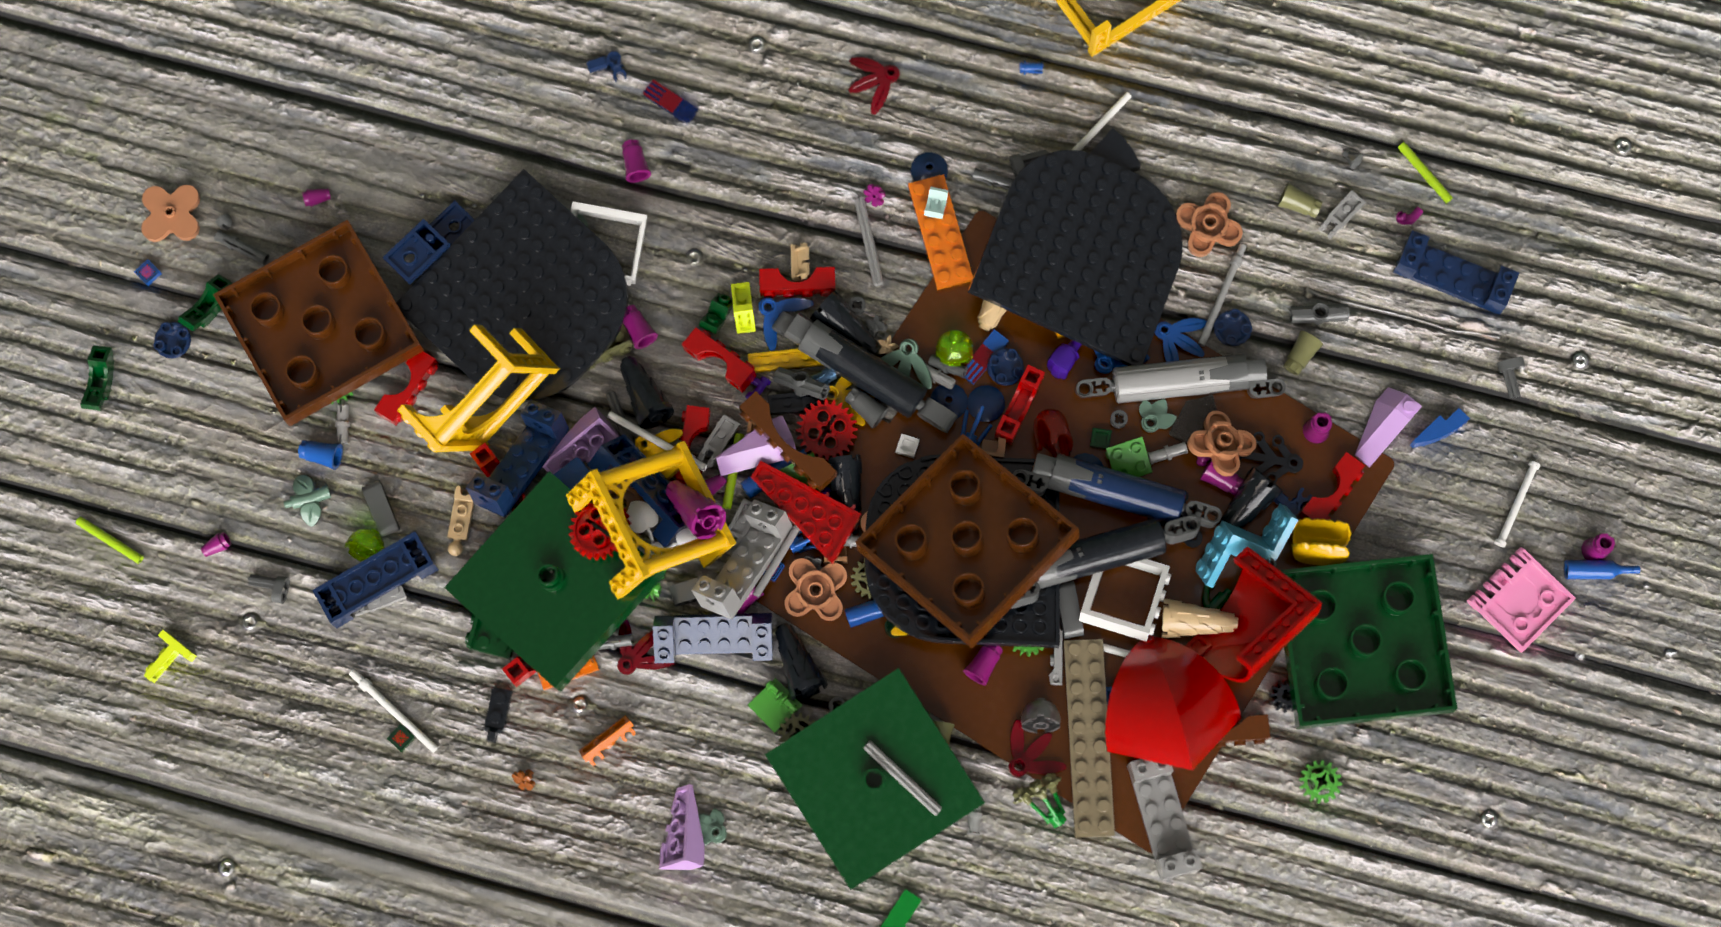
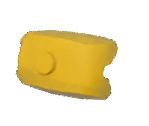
M1310 518L1299 520L1293 529L1292 552L1294 558L1299 562L1310 565L1323 566L1344 563L1350 554L1348 548H1346L1352 534L1349 524L1340 520L1336 522L1326 519L1311 520Z

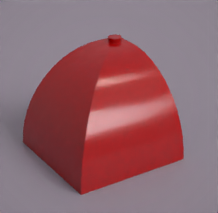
M1248 546L1234 558V563L1242 568V571L1232 594L1221 609L1223 612L1234 613V617H1238V629L1226 633L1198 634L1185 645L1212 664L1222 677L1235 682L1248 681L1317 616L1321 609V601Z
M1149 635L1147 642L1140 640L1131 649L1114 680L1106 714L1105 735L1107 752L1193 770L1242 718L1237 700L1222 675L1197 652L1178 642Z

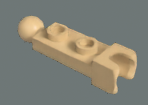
M456 486L455 500L447 535L448 539H453V542L448 546V552L452 556H459L463 551L461 541H468L474 509V502L470 495L463 496L461 487Z

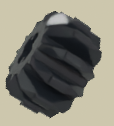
M1286 679L1284 685L1279 680L1277 681V686L1273 685L1271 687L1273 692L1269 693V697L1275 699L1270 704L1277 703L1278 705L1275 708L1277 711L1282 707L1283 713H1286L1288 708L1293 712L1289 680ZM1284 692L1285 694L1288 693L1290 695L1288 701H1286L1287 698H1282Z

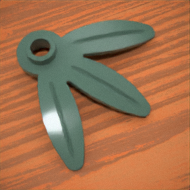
M913 339L903 340L900 344V349L880 358L891 366L900 361L898 370L909 377L911 365H913L921 383L927 389L932 388L930 371L923 359L917 354L918 344ZM907 345H911L912 351L907 349Z

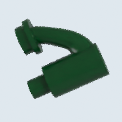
M1204 584L1202 593L1203 606L1205 608L1221 610L1229 599L1228 597L1232 594V591L1226 588L1223 592L1219 591L1210 600V589L1214 590L1215 585L1211 588Z

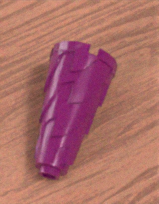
M678 480L668 483L666 488L668 498L696 538L708 539L716 535L714 531L717 528L721 531L726 521V513L722 506L709 497L706 498L698 490L695 491Z

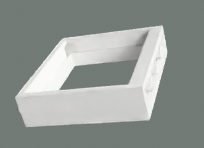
M572 202L571 213L576 217L580 214L640 225L631 276L625 275L627 286L635 284L648 220L647 215Z
M1148 559L1126 565L1160 576L1145 627L1091 610L1103 571L1093 574L1079 621L1147 642L1149 634L1153 635L1156 625L1152 624L1154 618L1158 619L1160 614L1159 601L1163 602L1166 591L1163 590L1164 585H1169L1172 575L1168 573L1170 566Z

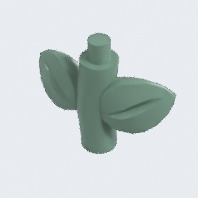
M299 475L293 482V491L296 495L290 496V499L283 501L285 509L301 507L300 514L306 524L313 527L319 521L322 513L319 502L331 498L328 485L314 490V481L308 476Z

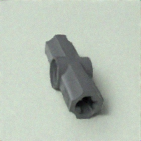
M1318 303L1311 306L1290 307L1291 324L1314 323L1319 325L1324 322L1349 320L1348 304L1326 305ZM1315 311H1321L1324 316L1318 317Z
M779 367L773 376L774 382L792 388L797 396L810 395L824 400L830 391L829 385L809 378V374L806 371L792 372Z

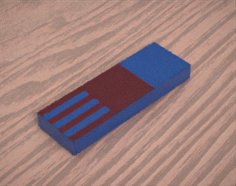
M994 329L964 365L968 368L964 378L974 385L986 371L988 359L992 353L998 349L1005 348L1009 340Z

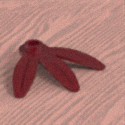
M850 58L849 62L853 66L875 73L859 79L848 91L849 93H858L879 84L871 103V114L876 115L887 99L891 83L899 79L900 71L894 65L884 67L869 58ZM892 71L894 74L889 75L887 72Z
M627 619L620 625L619 635L632 633ZM652 630L643 636L633 649L632 646L620 647L622 657L619 659L617 667L622 674L630 675L635 672L636 668L656 670L674 665L675 662L655 663L654 656L642 658L654 645ZM629 661L630 667L624 668V663Z
M1019 719L1014 721L1010 736L1013 759L1008 765L1009 772L1013 776L1022 777L1027 772L1039 775L1058 773L1066 769V764L1057 761L1033 762L1046 749L1051 741L1052 734L1046 733L1023 752L1024 732L1022 723ZM1015 765L1020 766L1021 770H1016Z

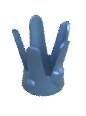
M827 367L820 373L810 376L812 377L811 379L818 380L827 385L837 379L835 372Z

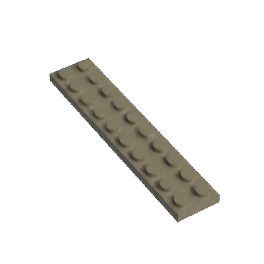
M1103 639L1063 641L1075 838L1115 836L1110 752H1107L1105 735L1107 698Z

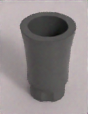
M854 387L845 399L851 405V408L872 429L882 421L889 411L887 406L879 403L865 391L862 392L858 387Z

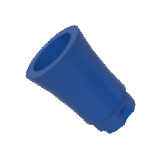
M302 440L298 448V454L301 459L336 470L342 460L343 446L342 444Z

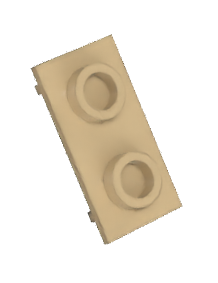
M801 243L800 246L791 244V281L802 282L810 277L809 263L806 262V260H809L810 250L807 243Z

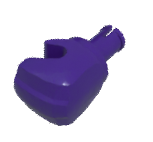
M1071 340L1069 344L1062 343L1054 350L1047 361V369L1051 372L1052 376L1063 380L1067 378L1069 371L1079 358L1077 351L1082 344Z

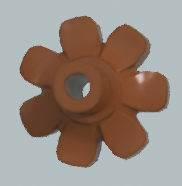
M527 769L525 773L519 770L512 774L514 782L519 784L518 787L520 789L532 790L535 786V782L531 780L532 770Z

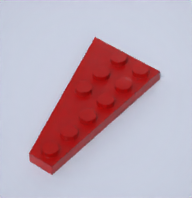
M760 461L751 476L752 480L779 509L786 512L793 524L833 565L860 520L861 513Z

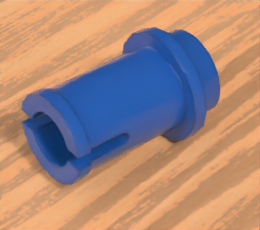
M1024 60L1019 64V73H1023V75H1026V73L1042 74V62H1026Z

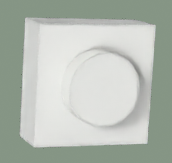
M901 434L896 453L914 459L920 439Z

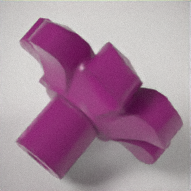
M869 184L867 186L868 189L864 190V194L867 196L865 201L867 203L872 201L871 204L874 207L883 205L884 200L882 198L886 197L884 190L879 185Z

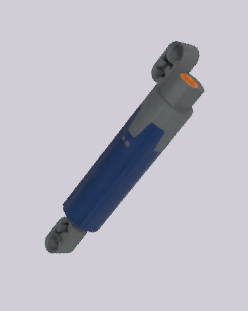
M1038 453L1032 472L1019 469L1013 473L1015 477H1021L1026 486L1030 480V486L1028 487L1039 496H1042L1048 488L1150 519L1154 518L1164 523L1179 519L1180 515H1183V517L1193 515L1199 518L1200 526L1213 528L1222 517L1221 510L1215 506L1198 501H1190L1188 504H1185V490L1059 453L1056 458ZM1037 483L1040 484V489L1036 488ZM1207 514L1214 515L1216 520H1210Z

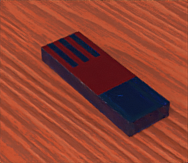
M652 80L642 93L645 98L689 125L698 112V108L655 80Z

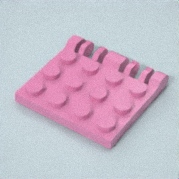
M1520 547L1515 552V555L1509 558L1520 570L1516 572L1508 564L1504 563L1501 566L1502 570L1498 569L1489 578L1492 584L1487 581L1483 584L1484 588L1494 596L1489 599L1478 589L1475 595H1472L1467 602L1522 653L1576 598L1524 548Z

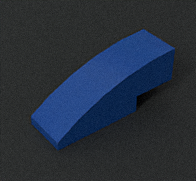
M1460 408L1447 420L1440 415L1413 440L1410 446L1415 448L1440 441L1459 430L1470 418Z

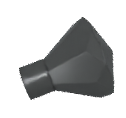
M1347 149L1342 154V156L1347 158L1351 169L1357 168L1364 157L1362 153H1353Z

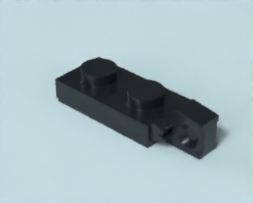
M794 393L767 395L771 415L805 412L804 408L812 409L810 403L818 406L817 401H821V399L813 396L810 397V395L797 396Z
M493 687L484 725V731H488L486 741L496 743L498 733L502 734L503 730H505L513 691Z

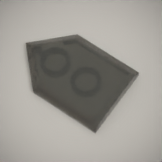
M1213 394L1186 401L1169 435L1180 442H1185L1187 445V441L1193 432L1205 430L1204 420L1206 416L1212 411H1217Z

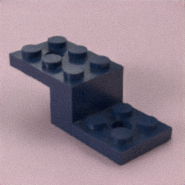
M454 200L430 224L425 219L420 221L382 258L410 285L454 243L475 219ZM452 223L460 224L459 228L455 231L450 230V225ZM408 254L415 255V259L412 262L405 261V257Z

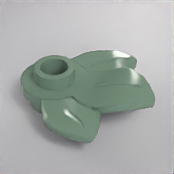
M1166 399L1158 400L1153 404L1146 400L1140 404L1141 426L1146 432L1152 433L1159 428L1167 429L1174 424L1177 418L1173 414H1167ZM1152 421L1154 425L1148 426L1147 422Z
M716 808L711 811L709 816L698 814L704 845L711 842L720 843L724 841L727 836V830L723 825V814ZM718 829L719 834L714 836V831Z

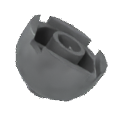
M1037 698L1025 706L1021 715L1022 729L1025 731L1038 733L1037 729H1045L1044 733H1050L1060 728V713L1053 703L1046 701L1044 698Z

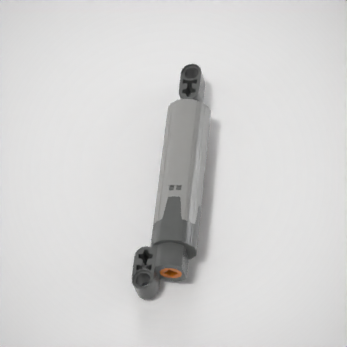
M1244 354L1115 367L1112 371V380L1107 378L1081 380L1075 385L1074 389L1075 394L1080 398L1104 396L1114 392L1115 400L1118 403L1240 390H1247V394L1253 399L1282 395L1286 390V384L1278 378L1267 379L1265 359L1246 361ZM1092 382H1094V386H1099L1103 382L1104 385H1107V388L1104 392L1102 389H1095V393H1093ZM1274 382L1280 385L1278 393H1275L1271 388ZM1080 384L1088 386L1089 391L1087 394H1082L1079 391ZM1257 385V388L1266 387V390L1258 392L1257 395L1253 388Z

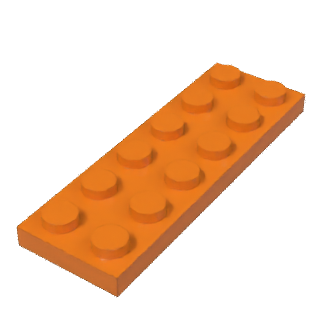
M944 174L908 183V189L937 290L971 282L973 279L949 190L943 219L924 215L930 187L948 190Z

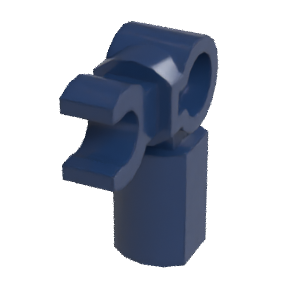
M611 51L607 57L601 56L586 61L589 73L607 69V66H610L611 70L614 71L613 79L615 82H618V74H622L624 79H627L626 71L622 69L621 55L617 51Z
M1301 488L1297 492V498L1289 501V497L1282 492L1273 502L1276 505L1283 504L1287 506L1296 516L1302 509L1303 503L1309 502L1312 495L1310 494L1307 498H1303L1301 493L1304 491V488Z

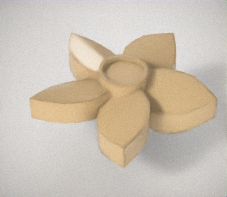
M891 335L885 341L877 340L881 346L878 354H888L898 347L896 343H891Z

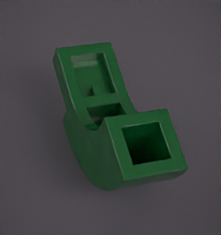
M220 274L213 277L206 283L205 290L200 299L179 316L178 322L191 331L196 330L200 326L205 328L221 311V307L213 294L233 283Z
M93 345L87 359L89 365L88 384L80 405L82 409L100 411L104 400H108L114 373V358L111 347Z

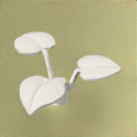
M632 501L627 511L630 516L628 519L632 523L629 525L634 533H643L647 530L651 545L664 548L661 543L655 542L650 530L651 527L658 524V514L648 503ZM685 528L677 533V543H672L667 548L675 547L698 538L691 533L689 528Z

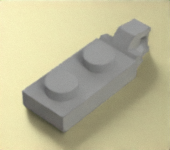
M1061 630L1060 647L1054 648V654L1050 656V666H1054L1053 671L1049 674L1050 685H1062L1063 632Z

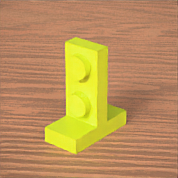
M750 282L731 284L737 334L756 332Z
M162 630L158 636L169 646L160 651L159 658L147 666L146 673L143 675L153 683L158 680L179 654L191 662L197 657L165 630Z

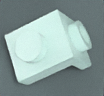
M930 187L924 212L925 216L943 219L948 190Z

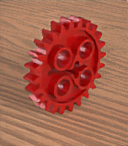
M825 399L824 404L818 400V406L810 403L812 409L804 408L807 414H800L799 416L803 421H797V424L801 425V428L796 429L797 432H801L797 439H803L800 446L806 445V453L811 450L814 455L818 454L820 458L825 456L828 461L831 455L832 457H837L836 454L839 453L840 456H844L842 451L846 450L849 452L850 450L847 446H854L855 444L851 439L857 438L853 434L854 431H858V428L853 427L857 421H851L854 414H847L849 407L842 409V402L836 406V400H833L831 404H829L828 399ZM825 411L828 413L829 418L826 422L819 421L818 415L820 412ZM836 415L834 422L830 426L831 434L827 433L821 445H818V441L824 433L822 427H827L832 416ZM838 421L845 423V429L841 432L835 429V423ZM812 428H816L819 431V436L816 439H811L809 436V431ZM830 437L836 441V445L833 448H828L825 444L826 440Z
M589 502L587 507H584L581 512H574L577 518H571L574 525L568 527L573 531L568 534L573 538L570 543L575 545L574 549L582 556L586 555L588 559L593 557L598 561L601 556L606 560V554L613 557V551L616 550L618 552L610 537L587 523L588 520H591L608 532L601 516L596 519V516L600 514L598 509ZM623 507V512L628 525H631L632 523L628 519L630 516L627 512H625L626 509ZM590 529L589 532L586 535H584L585 531ZM604 539L603 543L599 545L600 540Z

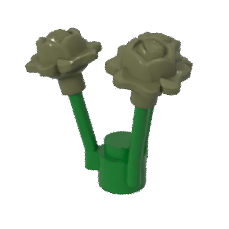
M1048 773L1042 777V780L1035 779L1026 788L1021 785L1014 791V804L1024 802L1027 806L1030 805L1044 818L1047 824L1051 823L1053 828L1061 826L1067 820L1064 815L1066 812L1061 805L1056 787L1059 783L1058 781L1062 779L1061 776L1057 777L1054 773ZM1047 789L1053 794L1057 807H1052L1047 799ZM1037 796L1045 802L1049 809L1047 815L1032 802V797Z

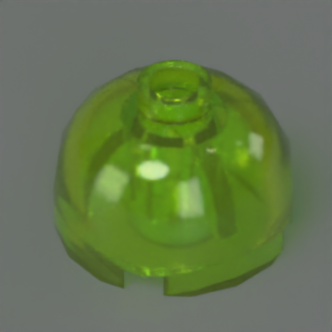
M947 331L937 340L935 355L945 365L961 366V363L966 361L969 363L972 360L973 342L969 335L962 331Z
M375 529L356 530L349 536L344 545L345 548L348 546V553L360 562L385 549V543L379 532Z

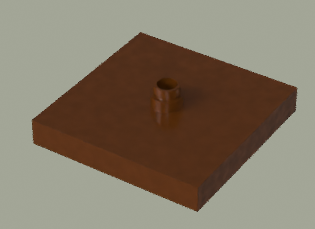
M348 219L213 294L282 418L289 426L294 425L424 351Z
M962 434L855 541L857 550L970 648H973L1080 536L1077 526Z

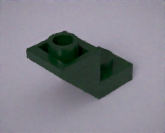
M718 293L712 299L708 313L701 319L699 327L716 334L723 326L733 307V299L726 294Z

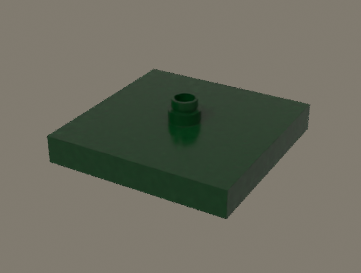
M549 471L444 588L547 682L561 692L666 573L662 570L649 576L625 597L617 599L611 590L609 581L626 567L619 556V552L614 550L613 557L606 554V560L600 556L598 561H596L593 557L588 559L586 555L582 556L574 549L575 545L570 543L573 538L568 535L573 531L568 527L574 525L571 518H577V515L569 505L566 497L571 489ZM591 520L587 521V523L593 525L596 529H599L605 535L610 537V534L597 526L594 522H592ZM590 529L586 530L584 535H586ZM604 539L600 540L599 545L603 543ZM637 548L640 556L644 557L645 554Z
M1433 554L1280 570L1321 601V609L1317 616L1284 646L1296 729L1445 714L1458 710Z
M899 668L764 754L850 890L985 804V801ZM869 741L873 742L941 806L942 809L937 815H933L864 750V746Z

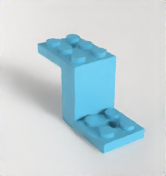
M1279 504L1273 511L1269 524L1263 529L1262 537L1221 521L1220 525L1214 530L1211 542L1206 545L1202 559L1196 564V573L1206 586L1213 588L1230 555L1237 556L1247 546L1265 560L1269 559V563L1270 558L1276 561L1298 519L1287 506Z

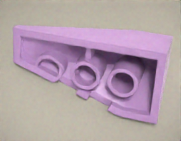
M1388 387L1374 404L1355 456L1370 468L1422 406L1408 394Z
M594 407L564 436L542 467L554 475L575 457L587 463L601 445L620 435L608 419Z
M781 415L772 418L773 425L778 434L788 445L796 450L793 437L784 417ZM753 430L715 458L720 475L723 476L755 468L760 461L766 464L783 461L780 456L781 452L777 448H771L766 442L768 439L763 434L760 436Z
M688 784L676 789L671 808L672 820L665 830L668 832L666 843H662L660 849L659 869L692 870L704 866V841L693 785Z

